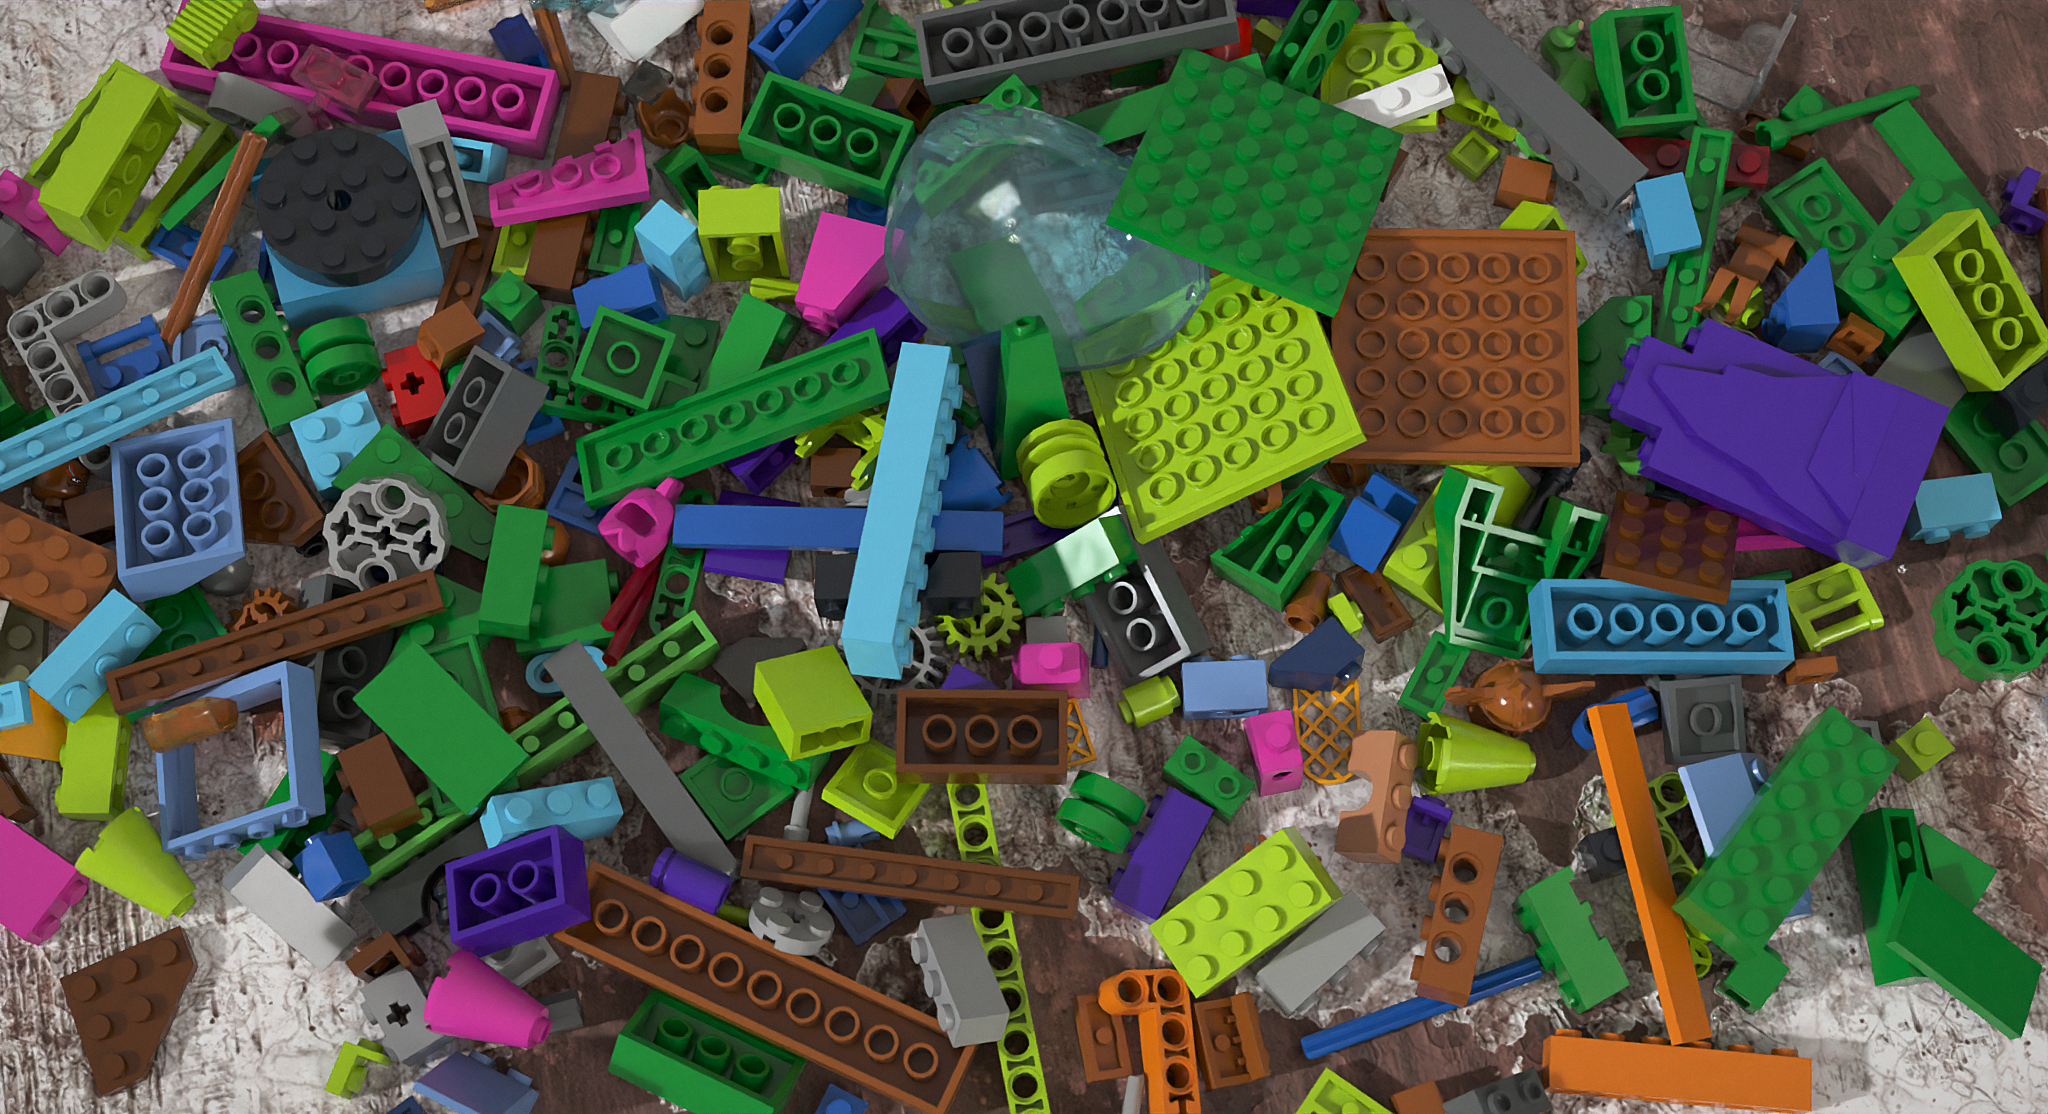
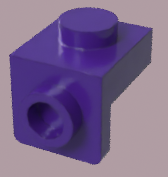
M2028 166L2025 167L2017 178L2011 176L2006 182L2000 194V198L2004 199L2005 202L1998 217L2001 220L2000 223L2007 225L2011 231L2034 236L2045 224L2048 214L2027 205L2041 172Z
M1425 794L1421 798L1413 796L1407 812L1405 825L1406 840L1401 854L1432 865L1442 836L1453 814L1452 810L1445 808L1446 803Z

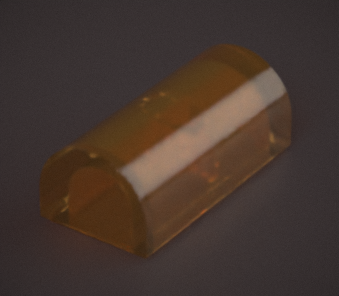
M207 696L146 718L142 721L144 738L152 750L163 754L231 730L238 722L237 703L232 699Z

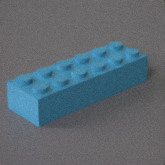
M1541 579L1528 594L1535 674H1778L1795 660L1785 580H1732L1730 595L1726 605L1612 579Z

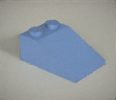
M473 1049L469 1056L458 1051L454 1052L418 1079L412 1090L460 1114H529L540 1094L529 1088L533 1079L511 1068L504 1075L492 1069L495 1060Z

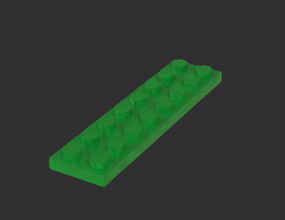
M874 327L576 438L575 442L586 504L593 511L622 500L637 488L658 487L669 476L675 479L685 477L890 401L893 387L880 336Z

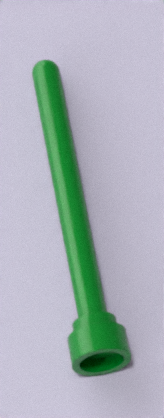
M1910 84L1789 122L1777 118L1768 119L1756 125L1755 139L1758 146L1770 147V152L1783 148L1793 136L1898 105L1905 100H1914L1919 97L1920 88L1915 84Z

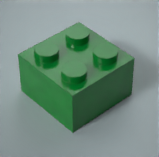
M599 304L571 377L570 385L646 413L676 334Z

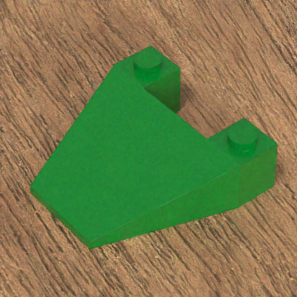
M1447 465L1433 504L1446 641L1451 644L1520 660L1532 643L1528 594L1541 579H1578L1596 553L1609 516L1585 503L1551 494L1538 532L1494 521L1493 519L1505 487L1483 475Z

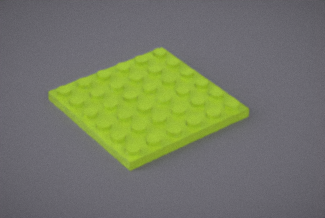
M1225 273L1211 278L1073 346L1134 537L1141 544L1152 541L1367 441L1317 311Z

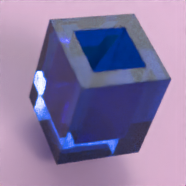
M523 13L514 17L504 18L495 27L488 30L502 60L540 68L550 66L542 44Z

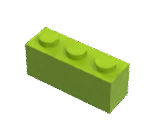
M105 691L75 723L64 716L68 731L66 743L62 744L60 749V764L63 768L62 783L58 784L55 791V804L58 808V813L71 821L112 822L123 813L133 723L130 724L125 714L119 716L114 712L110 692Z

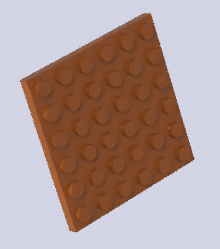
M1369 228L1335 317H1331L1330 347L1367 441L1335 455L1330 459V463L1578 467L1580 464L1575 231Z

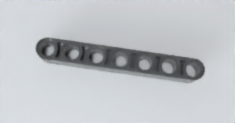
M576 638L542 662L675 850L732 876V884L741 878V866L580 641Z

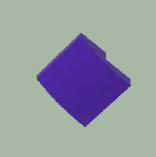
M728 490L721 491L718 505L801 507L800 502L764 496L756 497L752 494ZM707 548L704 571L784 585L792 557V550Z

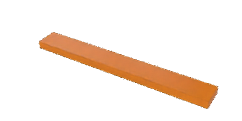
M1627 702L1596 705L1588 708L1587 714L1671 1045L1711 1038L1712 1033L1682 916L1671 908L1677 897Z

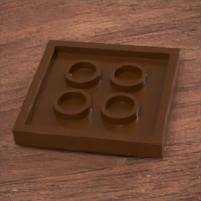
M1617 490L1600 577L1726 605L1731 589L1739 517L1718 510L1711 511L1688 506L1678 501L1671 502L1648 497L1638 492Z

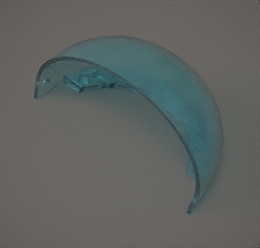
M992 103L971 104L945 111L934 118L924 132L917 137L904 158L888 202L884 237L886 269L899 298L921 323L947 342L960 348L959 343L1001 330L1002 326L1011 324L1019 317L1041 315L1051 333L1059 372L1105 368L1127 362L1156 349L1180 331L1192 317L1211 289L1209 267L1106 225L1110 210L1134 158L1128 155L1125 160L1103 146L1106 139L1080 125L1024 106L1014 105L1011 111L996 110Z

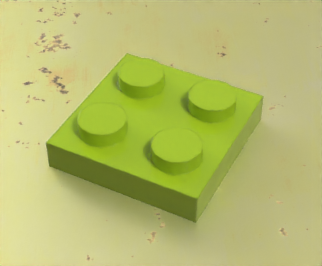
M869 737V742L858 744L824 788L821 799L894 840L934 784L897 783L896 751Z

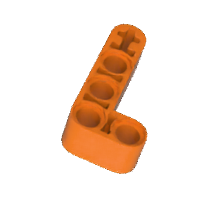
M1173 969L1127 970L1101 982L1097 991V999L1101 1008L1111 1015H1138L1148 1114H1201L1189 988L1180 973ZM1119 983L1127 990V1002L1119 996ZM1158 983H1161L1166 989V1001L1158 993ZM1163 1025L1170 1031V1044L1163 1038ZM1167 1069H1170L1175 1076L1174 1087L1167 1081ZM1176 1097L1177 1101H1169L1170 1098Z

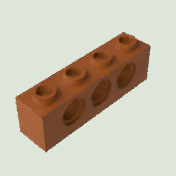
M704 0L703 16L697 17V35L701 39V49H695L694 65L696 72H699L698 82L692 83L693 105H696V115H690L689 134L691 139H696L700 153L742 154L737 138L750 112L754 56L748 45L755 39L756 19L750 0ZM721 75H726V76L723 77V78H717V77H719V76H721ZM719 108H725V109L722 110V111L714 112L715 110H717V109H719Z
M1456 824L1453 825L1450 838L1442 836L1437 861L1444 862V868L1441 877L1433 875L1428 900L1436 902L1433 916L1424 914L1419 936L1420 940L1427 941L1424 956L1415 954L1410 980L1418 981L1415 995L1466 1008L1504 836ZM1464 868L1471 871L1475 879L1464 882L1459 880L1453 872ZM1451 907L1459 908L1465 913L1466 919L1453 921L1446 916L1445 910ZM1440 947H1449L1456 952L1458 958L1454 961H1444L1438 957L1436 950Z

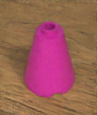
M466 949L457 950L448 958L445 964L452 968L445 979L440 976L436 977L426 1000L423 1021L430 1023L425 1027L428 1031L526 1049L533 1048L536 1043H544L552 1027V1020L548 1018L549 1009Z

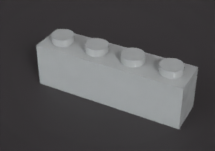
M436 98L396 110L413 168L420 183L425 207L440 247H448L479 237L451 137Z

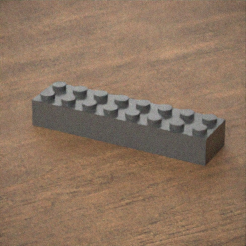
M983 0L913 15L924 85L932 105L990 94L1013 74L1026 86L1180 55L1183 49L1193 48L1200 51L1240 42L1233 0Z

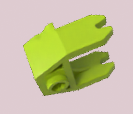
M890 401L798 434L795 438V443L799 446L795 450V454L802 458L812 456L819 447H822L832 436L838 433L868 451L851 472V476L855 478L851 483V487L857 491L868 489L873 484ZM874 408H878L880 411L876 413Z

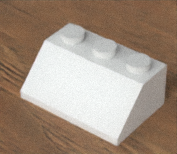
M602 0L586 12L584 17L621 57L636 62L643 61L652 56L657 50L656 45L665 38H672L680 34L686 28L685 23L693 16L702 15L704 13V0Z

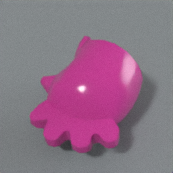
M669 476L656 489L640 487L633 490L620 500L598 524L601 536L623 559L634 566L644 567L655 559L673 535L675 504H678L681 498L679 494L684 484L680 480Z

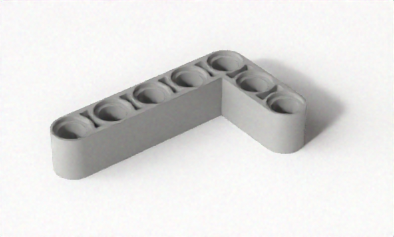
M93 269L19 309L11 315L8 321L7 329L9 335L55 417L94 401L63 344L112 318L124 309L127 303L126 292L106 270ZM109 288L108 292L104 296L99 298L97 297L99 292H101L103 289ZM74 308L72 313H70L66 317H62L63 313L67 309ZM38 327L35 334L27 337L30 330ZM56 358L52 366L44 369L45 364L49 360ZM74 389L73 394L68 399L62 400L63 395L67 391ZM111 442L78 456L83 465L104 482H112ZM105 453H110L109 458L104 463L97 464L99 457Z

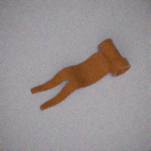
M1742 223L1734 239V245H1737L1738 248L1727 267L1721 265L1703 300L1697 303L1693 310L1701 313L1704 310L1712 309L1719 302L1734 278H1738L1739 281L1730 307L1723 321L1726 324L1732 325L1741 316L1754 288L1763 285L1772 267L1776 265L1784 269L1787 266L1795 250L1797 239L1784 234L1778 237L1749 224Z

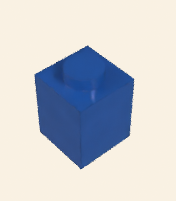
M348 830L334 834L322 831L311 836L304 843L306 848L292 859L316 903L346 896L372 874Z

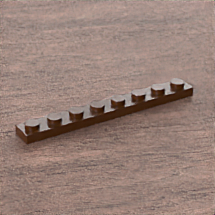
M429 569L105 672V677L114 712L120 716L233 680L283 661H292L447 610L436 573L433 569Z
M748 834L746 836L740 877L743 879L1076 921L1082 881L1080 876Z

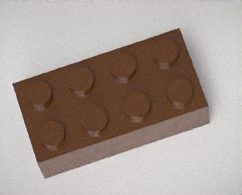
M897 689V783L1066 785L1068 691Z

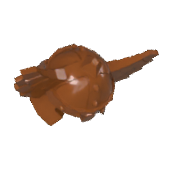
M1509 660L1505 662L1500 661V663L1486 668L1475 677L1470 687H1449L1448 691L1444 692L1446 701L1452 702L1453 705L1467 706L1470 720L1473 724L1490 730L1496 728L1504 734L1510 733V737L1517 738L1521 737L1525 732H1533L1535 727L1544 732L1551 719L1552 703L1575 700V697L1587 695L1588 691L1594 690L1595 681L1553 685L1549 684L1543 674H1535L1534 666L1521 660Z

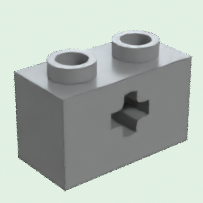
M399 964L359 989L366 1000L360 1004L362 1011L373 1026L379 1023L386 1035L381 1040V1043L393 1062L400 1060L401 1063L411 1067L455 1039L454 1036L433 1033L425 1028L430 1024L423 1021L424 1009L429 993L421 979L406 970L402 964ZM402 1008L410 1011L406 1015L409 1022L406 1025L397 1022L401 1019L399 1010Z

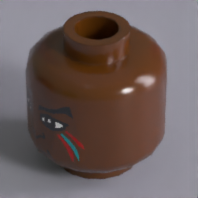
M76 457L34 476L30 490L31 495L42 503V509L52 513H66L63 501L86 494L90 471Z

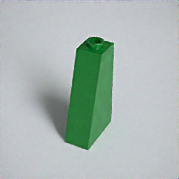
M1041 315L1034 317L1022 316L1001 328L992 457L1002 481L1022 475L1016 463V451L1022 440L1029 433L1048 422L1070 419L1051 333Z

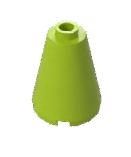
M1429 712L1427 716L1431 718V721L1429 723L1422 722L1416 738V742H1418V763L1415 768H1422L1423 780L1416 779L1417 787L1422 794L1435 796L1524 783L1535 770V753L1530 750L1528 743L1442 712Z
M136 805L134 809L130 807L114 819L98 835L100 840L93 848L95 852L90 847H87L74 867L82 875L166 920L170 919L173 915L181 919L197 902V899L193 897L197 887L174 854L162 851L160 834L144 811Z

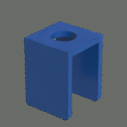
M1375 472L1362 495L1356 496L1353 499L1328 546L1373 574L1395 545L1418 505L1419 497L1381 473Z

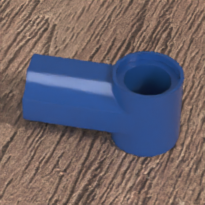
M1640 687L1605 703L1590 705L1578 716L1572 725L1571 733L1573 740L1583 749H1596L1593 733L1589 730L1586 723L1589 720L1587 709L1596 705L1627 702L1633 730L1657 721L1659 719L1657 704L1652 694L1644 687Z

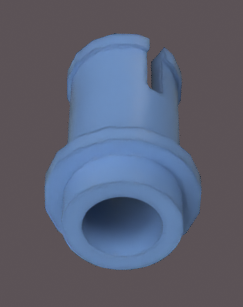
M857 819L837 824V821H832V826L825 828L828 845L852 847L858 843L862 844L873 840H880L879 832Z

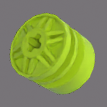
M1070 419L1048 422L1034 429L1020 443L1016 451V463L1022 474L1023 483L1027 487V494L1034 514L1041 523L1052 528L1062 529L1083 526L1100 517L1111 507L1116 498V483L1110 467L1104 459V452L1100 446L1098 436L1090 425L1080 420Z

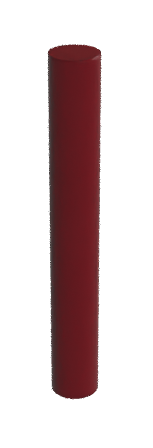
M667 545L653 561L642 568H635L601 621V626L605 630L614 632L665 554Z
M652 572L618 626L602 656V661L606 665L614 667L618 664L655 594L660 576L658 572Z

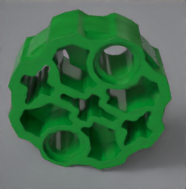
M1988 559L1975 561L1962 569L1953 577V581L1936 595L1930 611L1935 623V632L1932 639L1940 655L1953 661L1965 677L1978 682L1994 679L2009 683L2026 676L2039 667L2041 661L2048 655V584L2041 581L2034 574L2031 566L2013 559L2006 562H1992ZM2002 578L2012 581L2016 591L2007 589L2003 584ZM2033 613L2034 617L2032 618L2027 615ZM1960 624L1966 626L1965 628L1960 630H1957L1956 628ZM1977 649L1987 653L1991 661L1990 665L1983 663L1978 658Z

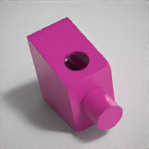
M1080 643L1023 644L1019 646L1012 657V690L1068 691V699L1074 697L1076 699L1090 698L1089 657Z
M1284 709L1244 719L1242 724L1259 797L1300 789L1304 766L1291 710ZM1288 772V774L1284 776L1273 777L1278 773Z

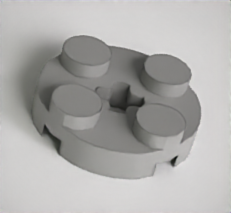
M763 887L753 902L748 916L749 927L759 939L762 940L764 934H766L769 938L776 940L773 948L794 955H813L819 953L822 945L825 944L827 947L835 927L832 916L822 907L824 902L822 897L810 891H803L797 894L779 891L773 887Z

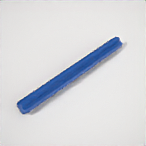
M1530 956L1474 976L1467 1004L1539 979L1543 975L1539 961L1535 956ZM1417 996L1305 1036L1300 1040L1301 1048L1307 1060H1313L1459 1008L1460 1006Z

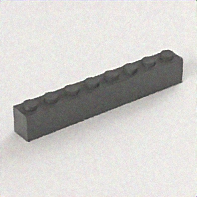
M1469 0L1384 1L1388 12L1395 20L1403 21L1415 33V37L1420 44L1426 48H1431L1442 59L1445 67L1451 73L1458 74L1470 85L1474 95L1482 101H1487L1498 112L1500 119L1507 126L1515 128L1524 136L1529 147L1537 154L1544 155L1555 166L1559 176L1566 181H1571L1583 193L1585 200L1592 207L1600 209L1608 215L1634 191L1636 182L1643 181L1649 169Z

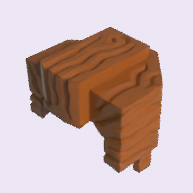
M520 448L514 453L515 461L510 468L506 467L504 478L497 484L492 494L479 488L472 494L476 501L495 517L497 516L499 504L539 509L545 503V475L539 465Z

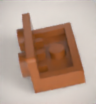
M1250 991L1241 992L1228 998L1198 1002L1190 1005L1193 1037L1207 1091L1249 1084L1271 1075L1269 1067L1270 1055L1263 1043L1259 1027V1011L1253 1003Z

